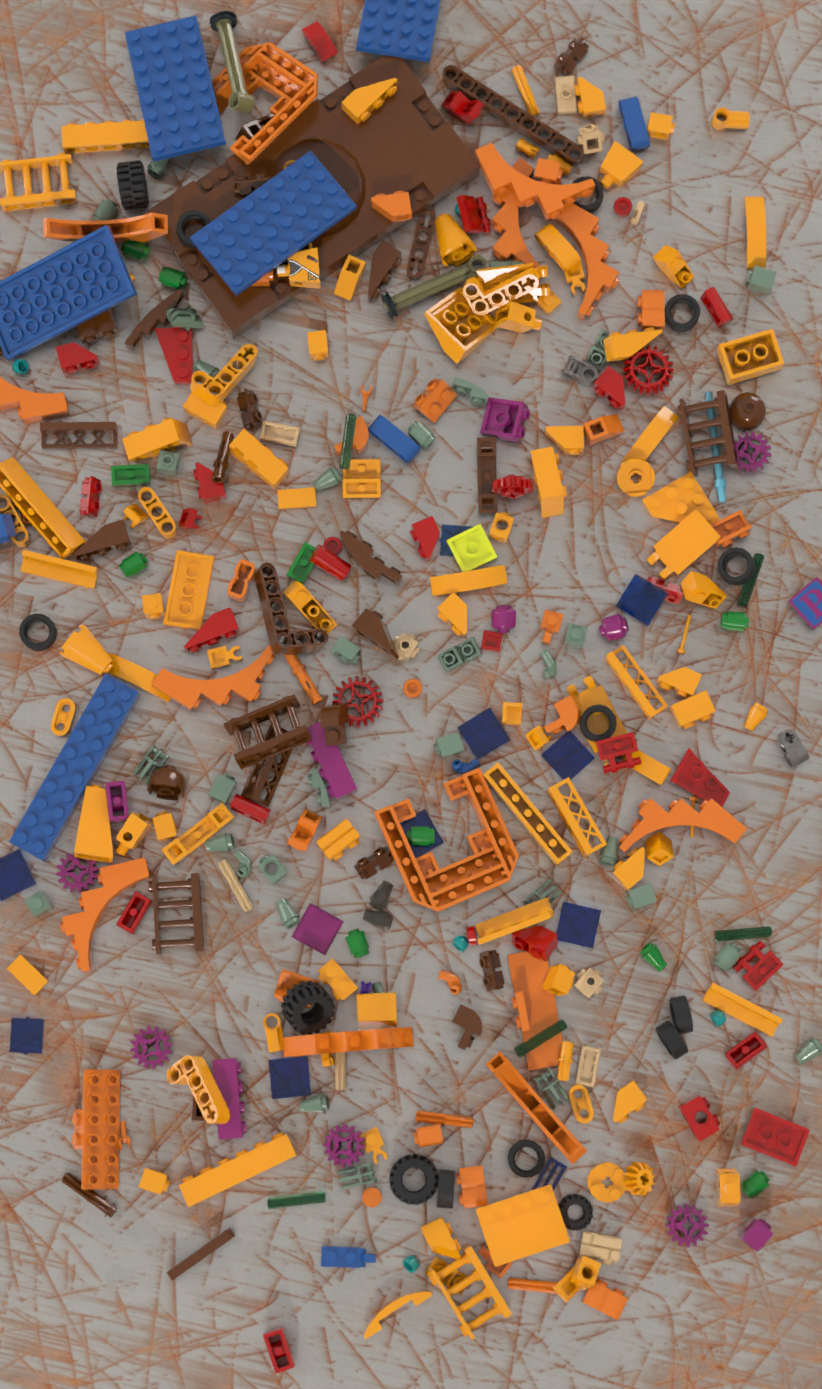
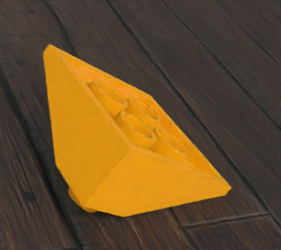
M462 287L456 289L425 312V316L444 352L456 364L469 356L498 328L494 327L495 320L488 313L477 315L473 312L463 294Z

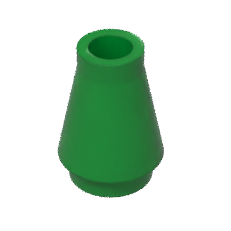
M650 942L640 950L641 957L655 967L658 972L667 966L656 944L654 945Z

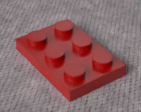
M754 1107L740 1144L796 1167L810 1129Z

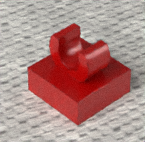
M193 508L183 509L178 527L182 529H199L200 526L195 525L194 521L195 519L201 520L202 516L198 515V510Z

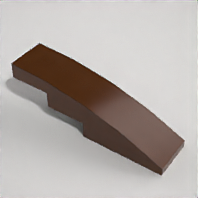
M181 289L161 301L140 321L124 342L126 348L133 351L142 336L150 339L155 331L154 328L158 324L166 327L169 322L166 311L178 308L184 298V293Z

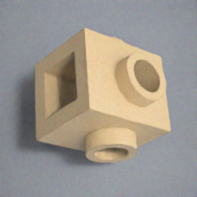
M588 124L579 128V135L576 136V139L584 154L603 151L602 142H604V134L597 125Z
M402 633L400 637L397 635L393 640L400 661L405 660L409 662L411 658L414 659L420 650L418 649L419 642L416 641L417 638L410 633H407V635ZM404 642L409 645L406 649L402 647Z
M583 968L576 976L578 981L573 985L588 999L593 993L597 995L603 989V974L596 968L593 970L588 968L587 971ZM588 978L592 979V985L587 983Z

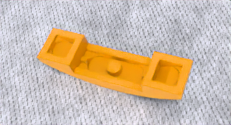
M745 197L746 269H754L755 265L766 268L764 197Z
M664 406L640 435L621 463L631 458H640L646 461L678 420L679 416Z
M505 564L430 577L433 596L508 583Z
M110 652L108 653L113 659L112 665L114 666L108 674L129 682L168 703L170 702L171 698L152 687L157 674Z
M222 802L210 811L206 817L179 838L169 843L161 851L172 865H175L234 819V816Z
M431 1290L411 1292L387 1304L371 1320L364 1333V1338L367 1339L381 1330L383 1326L379 1321L410 1300L417 1306L433 1295Z

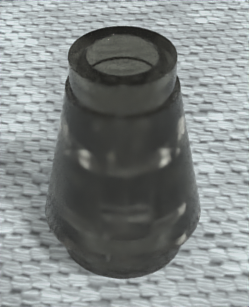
M383 881L370 897L369 905L383 911L388 905L393 885Z
M366 909L363 920L382 930H389L392 925L393 915L389 911Z

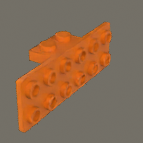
M528 952L510 954L507 956L515 996L512 998L513 1009H517L518 1017H515L517 1029L521 1028L528 1069L531 1071L558 1066L559 1061L557 1060L560 1058L561 1042L563 1039L554 994L542 988L549 970L548 960L536 959Z
M120 1070L83 1071V1109H74L72 1123L74 1125V1134L72 1135L73 1149H82V1190L119 1188Z

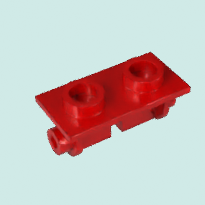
M90 476V478L85 477L84 481H82L81 495H87V498L80 499L79 511L82 516L90 514L97 517L100 508L101 480Z
M654 576L652 578L648 577L643 593L670 603L680 604L683 596L681 585L668 582L667 587L663 586L665 580Z

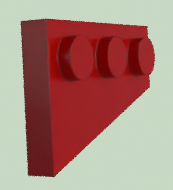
M154 328L174 383L191 384L193 375V329L190 328L189 332H187L185 328Z
M688 748L670 782L703 801L705 799L709 801L712 798L723 807L730 794L729 790Z

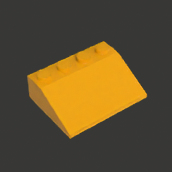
M551 1184L475 1209L495 1267L570 1242Z

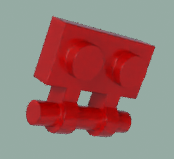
M469 195L456 197L465 233L478 234L484 231V234L491 233V221L487 217V205L483 201V197L474 198V196Z
M634 732L595 742L600 761L606 759L609 761V765L602 766L604 774L609 772L612 774L617 773L618 770L632 769L636 765L642 764L640 757L632 758L631 753L638 751ZM625 755V761L616 763L614 757Z
M759 941L756 945L753 944L749 951L743 957H740L732 967L737 973L742 968L747 971L742 978L754 991H757L784 965L771 950L765 955L761 952L765 947L762 941ZM756 956L759 961L751 967L748 962Z

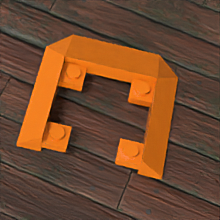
M271 42L246 47L238 55L248 94L252 95L261 87L278 99L269 108L274 117L250 140L242 135L230 147L232 153L241 158L246 165L251 163L317 98L318 74ZM227 67L212 80L219 115L229 106V98L232 94Z
M480 767L443 783L450 802L467 795L482 829L466 837L474 855L444 868H439L432 851L415 858L400 824L416 817L409 798L374 812L412 901L437 912L509 882L519 857Z

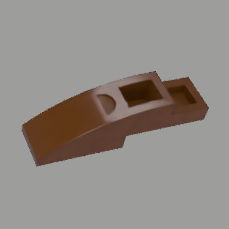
M341 530L340 538L353 561L368 576L377 582L383 576L399 586L402 581V575H400L401 572L398 569L385 566V562L378 557L372 558L374 549H372L373 546L364 540L363 542L357 540V536L348 530L347 532Z

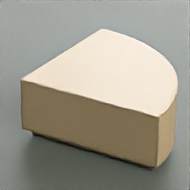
M639 201L631 219L632 224H638L645 202Z

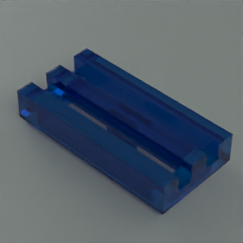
M549 1157L530 1191L537 1189L552 1162L555 1165L542 1187L548 1185L559 1166L561 1170L552 1184L554 1191L567 1166Z

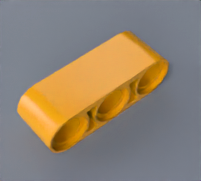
M551 223L534 234L540 246L563 271L567 272L581 262L577 251Z
M149 487L140 489L138 492L139 501L161 535L167 539L173 538L177 533V527L155 492ZM145 494L152 495L149 501H144L142 498ZM156 509L162 510V514L158 517L153 516V512ZM165 525L173 526L170 532H164L163 528Z
M0 494V502H7V506L0 509V514H11L12 517H15L16 522L14 526L17 536L21 533L25 534L23 541H17V536L11 539L17 546L26 547L31 541L30 534L10 499L6 495Z

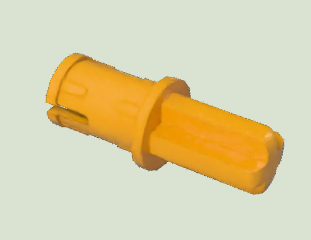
M562 1041L560 1058L557 1060L559 1061L557 1079L568 1081L570 1065L573 1063L571 1058L574 1043Z

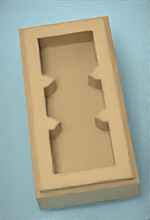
M574 76L555 77L558 115L576 114Z
M263 420L259 439L297 447L301 429Z
M581 1046L575 1084L595 1087L601 1049Z

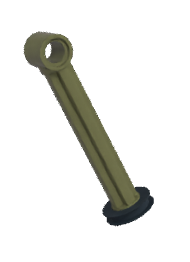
M221 11L211 16L210 25L213 31L219 32L232 89L229 107L231 110L250 113L254 108L255 99L253 95L248 94L246 91L232 30L237 25L236 15L231 11Z
M474 255L464 265L390 297L387 291L385 292L386 295L381 293L383 306L391 319H393V316L398 317L397 310L461 283L470 277L478 279L477 270L473 268V265L479 264L482 267L481 269L487 268V260L481 255Z

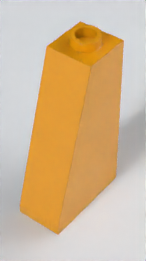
M99 785L86 786L74 857L113 864V848L106 790Z

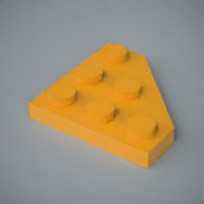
M691 472L642 500L652 518H660L679 524L697 509L710 525L720 520Z

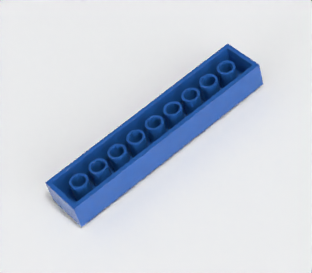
M107 674L104 675L9 841L11 844L46 863L85 795L86 786H90L141 697L138 691Z

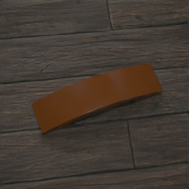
M496 437L477 438L479 514L498 513L497 494L492 492V481L497 479Z

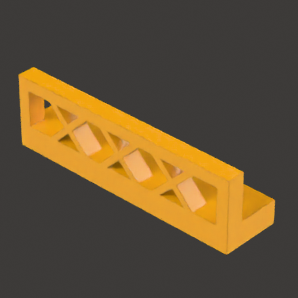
M22 550L23 562L20 569L22 573L95 590L99 575L97 567Z
M624 645L605 656L604 659L649 720L668 707ZM623 651L627 657L626 664L620 663L615 655ZM627 667L636 669L638 672L637 679L631 678L627 672ZM639 683L647 684L649 687L648 695L642 693L638 687ZM650 698L657 699L662 706L655 711L650 704Z
M569 777L547 789V794L584 858L607 845ZM566 783L571 790L569 797L561 795L558 790L559 787ZM570 801L579 804L578 814L570 811ZM580 818L588 820L590 824L588 831L579 827ZM589 835L597 836L601 844L591 848L588 842Z
M548 897L475 924L480 936L477 939L479 945L552 918L555 914Z
M710 983L702 999L703 1002L770 1037H773L777 1026L783 1021L782 1018L715 983Z

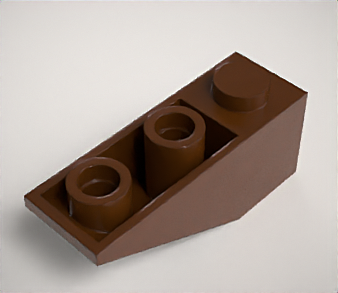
M384 240L381 241L372 254L368 290L369 302L373 298H378L382 291L380 288L384 283L387 284L392 277L391 272L394 268L397 269L402 262L401 251Z
M124 520L105 524L73 554L75 559L86 561L91 559L93 555L104 556L109 554L111 550L122 551L127 549L131 542Z

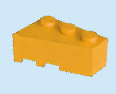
M171 417L161 420L160 424L148 425L144 427L145 430L140 432H130L128 437L122 439L128 460L133 462L159 456L160 450L170 449V452L176 450L175 446L187 444V446L193 445L187 424Z
M244 428L229 445L231 455L273 489H276L289 474L288 464L283 459L276 458L268 447H264L256 437L248 433Z
M553 447L530 450L531 466L538 491L537 497L541 504V518L564 514V497L567 496L565 485H561L563 474L562 470H558L557 467L559 465L558 453L554 454Z

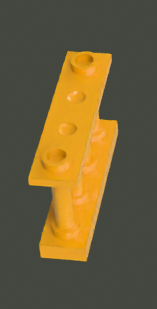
M59 153L57 156L16 161L10 159L2 160L0 162V173L4 172L6 187L5 198H0L3 212L78 203L75 190L69 188L67 165L73 164L71 154ZM60 166L62 190L59 192L51 191L49 167ZM41 168L42 194L32 193L30 169ZM23 170L25 194L16 197L13 191L11 171Z
M468 1243L462 1247L464 1253L461 1258L437 1273L430 1267L428 1270L431 1274L428 1277L434 1286L438 1284L462 1324L459 1328L465 1337L469 1336L473 1340L475 1339L471 1332L473 1329L497 1314H502L507 1318L512 1313ZM471 1263L475 1269L472 1271V1274L446 1290L440 1280L464 1264ZM476 1280H482L485 1285L482 1288L483 1290L456 1307L451 1296ZM486 1297L488 1299L492 1297L495 1302L492 1305L493 1308L466 1324L461 1314Z

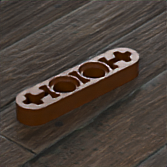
M431 209L423 210L419 216L407 264L406 274L411 280L420 279L424 272L436 220V214ZM430 215V218L433 220H429L428 227H425V218L423 217ZM427 232L429 235L428 239H419V233ZM422 249L425 254L423 257L417 258L414 255V251ZM415 262H417V270L419 272H416V275H413L411 270L414 269Z
M231 1228L169 1270L167 1274L173 1281L235 1237Z

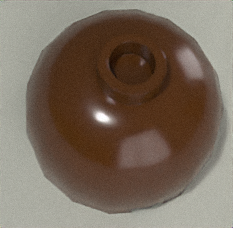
M746 392L739 394L729 405L731 422L737 429L739 428L744 431L755 430L765 419V403L760 396L754 393Z
M166 765L151 774L147 791L151 795L152 792L156 793V797L160 799L178 800L179 796L184 798L187 782L184 775L176 767Z

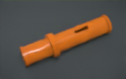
M297 654L284 655L292 668V674L296 675L312 705L321 702L323 698L305 670V664L301 663Z

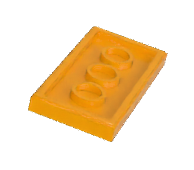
M180 550L176 551L163 625L197 631L202 627L214 556Z

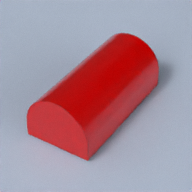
M715 287L705 290L700 299L720 329L733 321L734 318Z
M320 544L317 545L309 559L311 563L339 581H342L351 569V564Z
M237 793L230 804L231 810L263 825L266 824L271 813V809Z
M135 891L116 925L134 935L153 901Z
M755 1031L724 1055L730 1065L737 1071L767 1049L768 1046Z

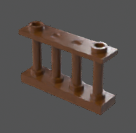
M724 390L716 391L717 397L714 400L688 406L684 399H679L680 405L677 406L679 416H682L689 460H686L688 471H691L694 476L698 475L697 468L725 462L731 468L739 467L728 397ZM715 407L719 409L720 416H717L715 419L691 424L689 422L688 413ZM714 426L722 427L723 434H720V437L696 442L692 440L691 431ZM719 444L725 445L726 452L723 455L700 460L695 458L694 449Z
M295 694L285 696L279 701L223 723L229 735H235L240 751L235 753L234 757L241 769L312 740L306 725L300 726L295 708L300 707V703ZM288 712L293 730L283 734L277 716ZM270 719L275 737L265 741L259 723ZM252 727L258 744L247 748L241 731Z
M191 873V878H188V880L158 882V877L152 876V881H149V892H153L155 939H152V950L156 951L157 955H162L161 948L191 946V948H195V952H204L200 874ZM182 888L192 890V898H189V900L159 902L158 890ZM189 908L193 909V917L184 920L160 921L159 909ZM181 927L194 929V936L191 939L161 941L160 929Z

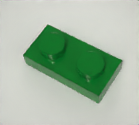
M150 465L111 466L112 486L150 484Z
M304 542L287 573V577L304 585L315 565L309 561L316 549L315 547Z

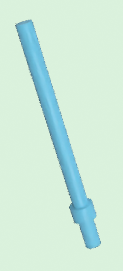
M705 392L706 401L713 400L712 392ZM714 408L707 409L708 420L715 419ZM717 426L709 427L710 438L718 437ZM719 445L712 446L713 457L720 455ZM718 463L714 464L716 476L714 483L718 492L719 503L726 502V480L723 478L722 464Z

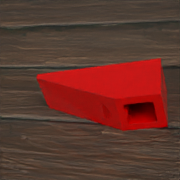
M231 607L212 614L184 646L186 652L194 653L201 650V646L206 644L212 646L219 643V639L224 637L230 639L237 636V632H240Z

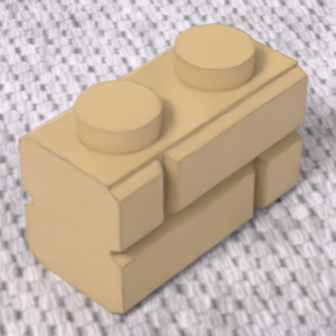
M582 1230L578 1254L592 1260L594 1258L602 1259L603 1264L613 1265L614 1262H619L622 1238Z

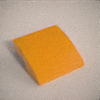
M343 459V498H381L380 459Z

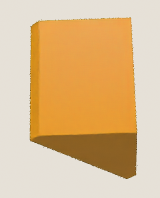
M396 992L357 994L358 1031L397 1028Z

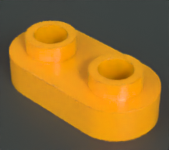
M63 698L56 705L50 727L57 736H65L71 729L76 712V705L71 699ZM64 706H70L68 712L63 711ZM59 724H64L63 730H58Z
M574 1085L568 1092L574 1117L580 1123H589L594 1117V1110L588 1090L583 1085ZM576 1091H580L582 1093V1096L580 1098L575 1097L574 1094ZM581 1110L587 1111L586 1117H581Z

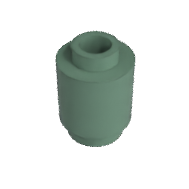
M107 199V201L102 200L93 214L94 218L92 221L113 220L118 212L117 204L110 199Z
M415 421L408 428L410 431L408 435L425 449L436 439L434 433L422 421L418 423Z
M726 943L715 956L716 960L713 963L726 972L741 957L739 953L741 949L734 943L730 945Z

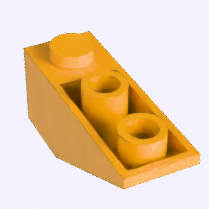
M393 78L355 89L342 101V110L357 124L367 120L374 108L378 109L388 95L392 96L397 91L398 80Z
M655 327L644 329V332L630 330L626 332L627 334L620 335V332L610 333L609 337L603 340L607 362L629 358L661 334L662 329L655 330Z
M295 580L282 592L294 608L315 629H323L328 634L338 625L302 583Z

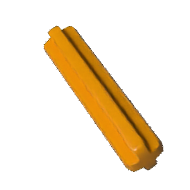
M521 65L514 66L512 73L528 113L536 117L540 111Z

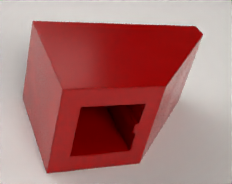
M74 342L56 347L63 373L73 374L78 369H92L97 364H100L96 354Z
M608 366L594 382L593 388L598 396H604L608 399V403L614 409L622 411L626 404L623 377Z
M199 462L195 463L196 469L193 470L195 481L199 480L200 487L197 488L199 499L203 498L204 503L226 499L223 482L219 484L211 479L214 471Z
M433 516L411 524L412 530L410 535L413 541L418 542V553L421 559L425 558L426 562L431 560L440 537V531Z
M543 926L517 930L512 933L513 945L519 950L530 953L536 959L540 958L546 961L558 945L557 934Z

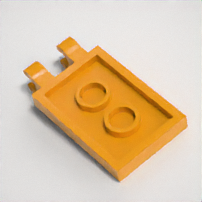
M533 263L484 268L477 269V276L484 289L487 290L530 268L536 269L540 277H547L548 267L544 265L534 268ZM550 283L538 284L535 290L513 300V302L538 301L539 295H550ZM516 285L509 286L514 291L519 289ZM499 293L493 294L496 299L502 298V295ZM481 301L482 307L486 306L485 303Z
M695 509L653 546L656 552L646 560L651 566L659 559L665 564L666 568L659 573L665 580L673 572L677 575L682 573L720 540L721 537L698 510Z
M591 675L584 678L583 682L587 689L578 694L574 684L566 688L569 696H575L581 708V716L587 708L593 705L607 706L613 711L617 721L616 729L611 737L627 733L603 686L596 687ZM593 713L587 719V728L593 734H603L609 728V719L603 713ZM587 739L594 754L597 753L596 743Z

